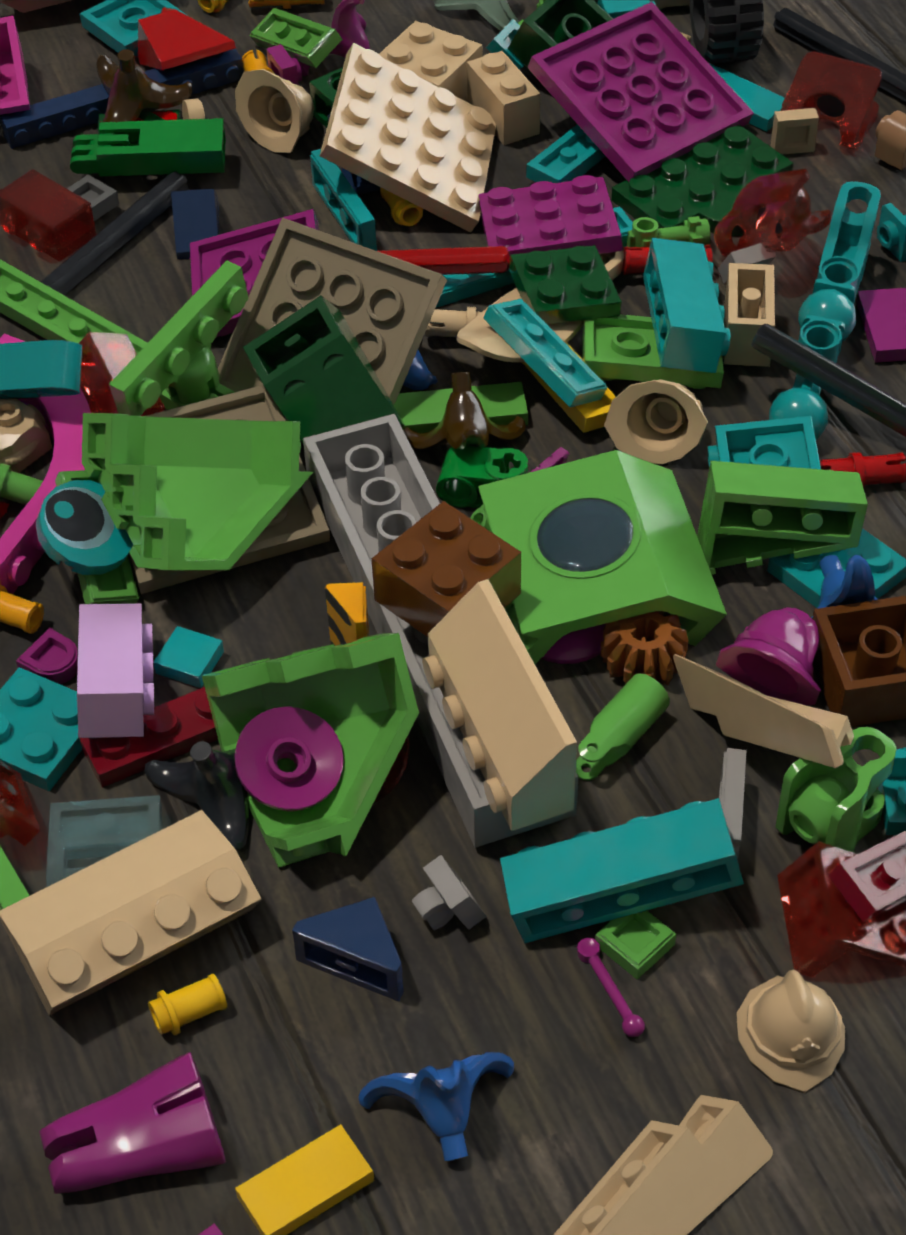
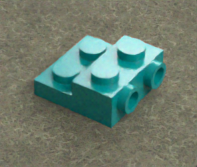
M811 416L715 426L716 445L707 446L709 467L710 461L821 469Z

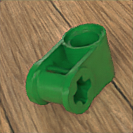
M467 445L464 449L458 450L451 447L447 451L436 484L437 496L452 507L480 508L483 502L478 486L526 474L529 466L528 458L523 452L513 448H480ZM509 462L513 463V468L511 469L509 467Z

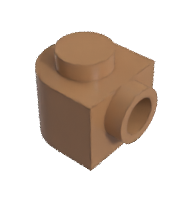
M897 110L891 115L884 116L876 128L877 144L875 157L902 170L906 167V114Z

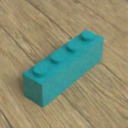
M659 238L651 239L643 279L661 367L716 373L720 356H726L728 353L731 333L729 328L724 327L725 309L723 305L718 303L719 285L718 283H713V262L708 261L704 244Z
M719 798L706 802H691L680 809L652 817H636L623 825L597 832H582L565 841L543 847H527L517 854L500 858L510 914L524 943L744 884Z

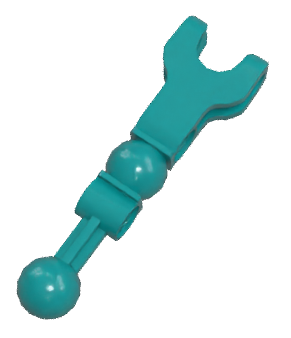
M846 182L840 188L813 293L806 298L799 310L800 335L798 342L834 363H837L842 342L847 339L856 325L854 301L864 275L881 198L880 190L877 187L864 182ZM854 199H861L866 202L868 207L864 213H854L846 207V204ZM796 374L793 387L781 392L769 409V420L811 416L817 441L828 425L827 404L820 396L821 387Z

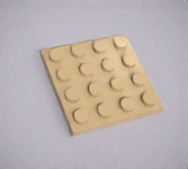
M353 43L346 54L320 157L471 233L480 218L481 209L478 196L484 193L496 124L485 109L473 106L454 96L449 90L437 87L418 77L413 71L401 68L382 58L377 52Z

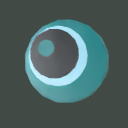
M72 480L55 487L43 500L36 520L38 541L47 555L56 563L60 564L62 561L64 564L73 567L71 571L82 575H101L118 568L126 560L133 546L126 530L116 528L101 500L105 490L100 483L91 480Z

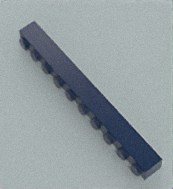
M232 49L169 69L160 70L155 68L144 73L149 78L166 85H181L188 81L192 83L191 95L240 81L244 69L242 57L236 49ZM103 84L30 105V110L0 115V123L3 136L10 148L13 149L96 124L99 121V114H106L109 94L106 92Z

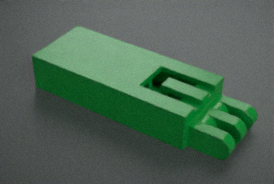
M224 118L100 122L99 134H83L74 137L70 161L72 172L76 174L99 173L100 177L170 174L171 172L179 174L222 173L225 170L226 151Z

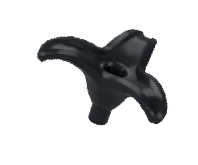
M201 741L194 744L190 750L193 761L181 763L152 760L145 765L146 777L153 785L172 796L197 803L236 850H240L246 845L249 829L247 791L241 784L236 772L235 749L221 752L213 750L209 743Z

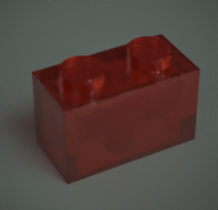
M34 169L0 190V225L7 233L16 235L31 244L37 251L44 252L59 262L81 248L96 235L91 203Z

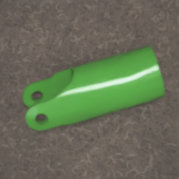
M635 674L592 720L590 733L581 741L578 747L580 755L576 760L578 778L586 781L593 780L606 766L613 764L619 758L626 755L669 707L670 698L668 693L657 680L646 674ZM583 766L589 767L591 771L584 772L581 768Z

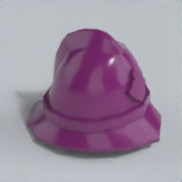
M786 607L780 610H772L758 617L747 626L744 632L737 636L734 644L721 649L716 666L733 679L764 695L806 706L814 705L821 690L813 680L812 666L819 643L817 624L807 613L796 608Z

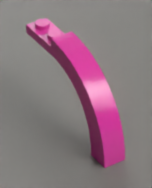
M3 334L0 338V344L25 342L7 334ZM81 388L80 394L73 396L18 399L26 405L31 404L41 412L46 422L45 427L54 442V450L49 470L41 486L0 538V585L4 586L10 594H13L19 586L25 584L32 568L45 553V550L38 541L36 520L43 500L56 487L55 479L58 473L62 471L85 470L82 464L83 413L91 412Z

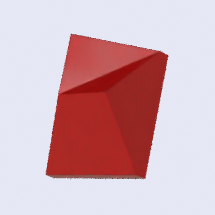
M163 7L160 14L138 20V58L141 65L165 70L236 49L234 40L176 9Z

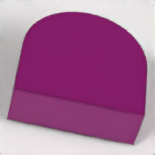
M49 628L16 660L18 668L20 667L61 685L73 679L78 673V650L72 640Z

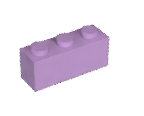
M79 604L78 738L144 737L143 715H154L152 624H142V604Z

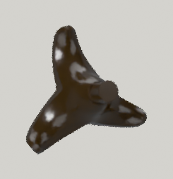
M129 49L121 50L118 53L119 66L107 55H100L97 59L96 67L99 78L109 94L103 122L136 121L144 108H171L182 104L183 100H187L192 93V83L188 81L181 85H166L149 78L142 68L135 63L134 53Z
M470 372L451 374L453 392L449 396L444 416L438 426L427 433L420 434L408 427L403 429L411 447L415 449L425 450L449 443L454 449L462 450L471 444H477L482 448L487 446L488 441L513 440L525 431L526 425L524 419L519 416L508 425H498L492 422L485 413L479 398L472 391Z

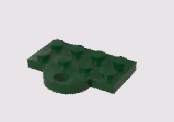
M737 125L726 129L724 133L708 142L696 144L693 150L678 158L665 160L660 168L647 175H637L631 178L630 182L625 180L612 187L611 201L620 206L634 219L648 217L658 222V229L684 226V220H688V217L699 216V219L706 218L708 220L711 233L722 236L748 235L764 227L759 220L758 211L764 206L773 208L774 194L771 187L792 177L794 163L744 127ZM738 212H749L752 214H740Z

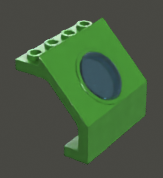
M614 450L478 486L483 505L472 514L471 519L521 551V594L504 609L534 664L561 637L570 632L655 611H664L670 613V615H678L681 629L687 630L688 644L696 646L727 615L672 470Z

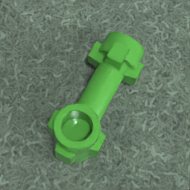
M699 216L688 217V220H684V226L658 229V222L656 220L641 217L633 221L632 230L628 231L627 246L650 247L652 238L707 245L710 243L709 222L706 218L699 219Z

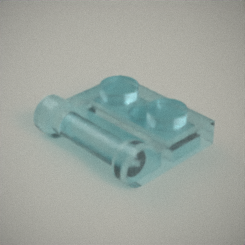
M160 795L50 803L46 869L47 887L86 868H68V859L108 857L162 830Z

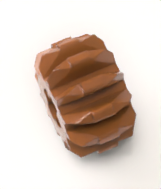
M664 611L650 612L606 623L603 628V641H601L600 646L602 662L607 663L610 678L624 676L625 684L635 674L641 673L654 678L662 684L669 685L673 674L678 673L673 656L677 654L686 658L688 650L687 630L681 629L678 615L665 616Z

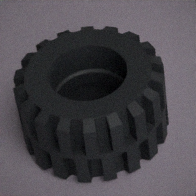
M690 0V20L696 50L708 63H726L754 60L762 43L764 30L763 0Z

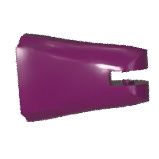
M191 1052L164 1064L109 1097L58 1118L39 1131L45 1157L53 1160L48 1169L55 1194L92 1189L138 1177L225 1164L226 1162L203 1083Z

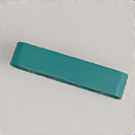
M63 340L0 344V399L57 397L80 394L82 345Z

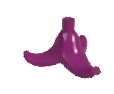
M342 0L337 6L331 28L338 32L342 41L329 54H336L346 58V54L353 43L365 49H370L369 40L364 32L366 22L356 10V5L364 4L365 0ZM299 62L302 76H307L310 65Z

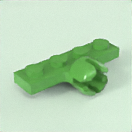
M226 260L109 383L119 414L141 416L147 408L152 407L156 403L159 395L165 389L170 397L177 394L179 401L185 404L204 401L210 396L209 390H216L220 375L215 357L210 349L211 343L216 338L217 333L234 315L242 311L249 300L241 266Z

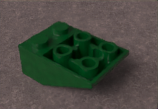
M321 295L243 347L264 387L287 421L300 422V440L302 443L303 438L391 414H395L401 427L405 426L341 311Z

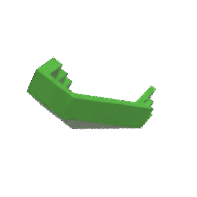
M83 413L82 464L88 476L98 478L104 488L105 494L101 500L116 528L125 529L133 543L129 553L139 568L159 570H230L313 473L299 471V453L301 449L300 422Z
M399 633L372 635L343 645H326L295 652L277 659L270 660V658L202 675L221 752L235 749L239 736L245 726L257 715L273 708H302L318 715L332 727L342 746L343 768L336 787L327 798L317 805L304 810L282 811L260 803L247 792L248 807L278 868L327 852L347 856L419 714ZM283 758L277 762L278 767L284 772H293L297 769L296 764L291 759Z

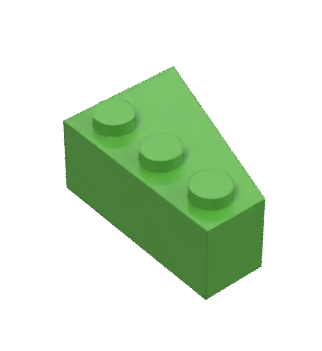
M710 461L697 537L711 574H716L715 568L746 563L747 568L763 565L762 559L794 554V559L858 547L868 506L860 474L858 472Z

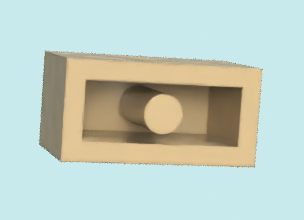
M503 51L488 53L483 57L468 61L467 102L473 106L485 109L491 115L496 124L494 135L503 145H507L540 134V93Z
M729 263L724 327L730 329L731 337L728 353L724 356V364L770 367L771 358L754 349L751 344L758 329L764 323L775 328L774 265Z

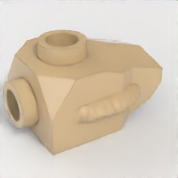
M16 398L0 399V464L10 465L11 471L20 473L52 449L49 432L45 427V419L41 412L31 404L26 405Z

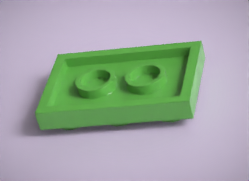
M620 314V316L584 320L583 362L603 381L622 379L647 382L661 379L686 385L694 389L705 387L721 388L724 374L722 356L719 358L716 373L661 367L651 317Z

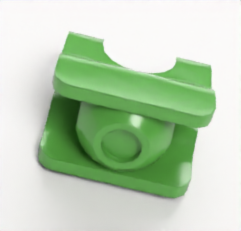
M859 727L852 730L854 738L851 745L840 747L844 762L837 768L799 758L788 768L783 778L775 828L783 835H788L795 830L805 841L814 845L825 846L821 868L828 874L839 863L852 857L857 842L872 831L881 820L884 794L877 788L892 773L896 746L884 733L871 727ZM861 749H868L877 753L880 758L870 760L864 766H861L855 762L852 756ZM865 805H867V807L869 808L866 811H864Z

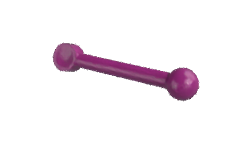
M593 938L582 939L577 946L578 958L582 962L590 963L623 1019V1032L632 1038L639 1037L645 1029L644 1020L639 1015L632 1013L599 958V943Z

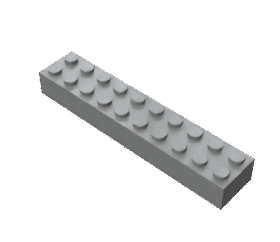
M395 414L303 438L306 472H313L309 477V481L354 583L363 582V586H366L368 614L377 634L399 633L419 710L416 718L474 847L476 848L576 816L578 796L577 773L575 777L573 811L511 831L502 811L497 813L492 811L484 790L485 778L480 769H471L463 749L464 736L459 727L455 729L450 727L442 704L444 696L439 687L432 689L426 679L422 660L429 656L428 637L374 600L371 558L440 504Z

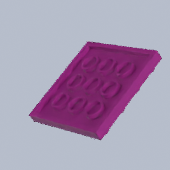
M653 2L532 56L528 65V69L628 182L637 175L651 173L660 168L665 160L678 158L693 150L696 144L708 142L724 133L730 127L737 125L743 127L749 124L754 114Z

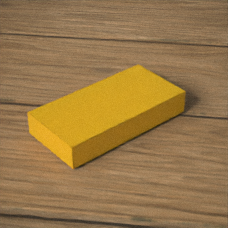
M340 1124L242 1183L235 1190L238 1200L261 1235H287L373 1182L374 1173Z

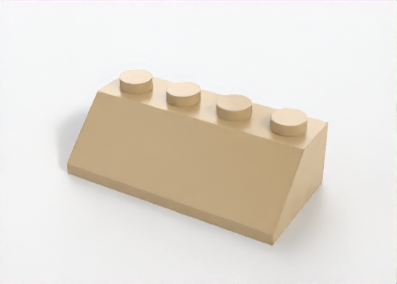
M488 579L480 581L428 633L429 656L423 658L422 663L430 687L432 689L439 687L444 696L442 704L450 727L452 729L459 727L464 736L463 749L471 769H480L485 778L484 790L494 813L502 811L511 831L574 810L577 741Z
M201 810L0 910V920L50 1016L253 910L261 900V897L236 849L204 811Z

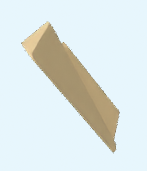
M677 654L673 656L690 708L716 715L723 735L833 768L843 764L844 760L840 747L851 745L854 738L848 716L764 695L729 676Z
M700 1095L679 1126L651 1120L554 1235H687L771 1159L773 1155L772 1147L739 1101Z

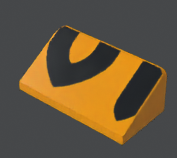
M363 582L327 584L325 586L330 643L334 644V646L343 645L370 636L366 586H363Z

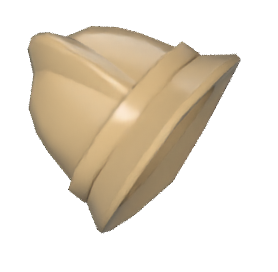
M265 69L243 72L235 89L236 112L245 130L258 144L275 153H291L298 139L310 129L309 125L314 113L311 95L302 86L292 84L291 81L283 79Z
M659 379L629 385L612 400L604 426L616 448L620 451L654 464H664L681 459L700 444L708 421L703 413L702 402L696 400L695 395L679 383Z
M789 970L784 977L776 976L751 989L737 1011L738 1040L750 1062L772 1081L797 1091L806 1093L832 1075L845 1050V1026L835 1003L825 990L805 981L796 970Z

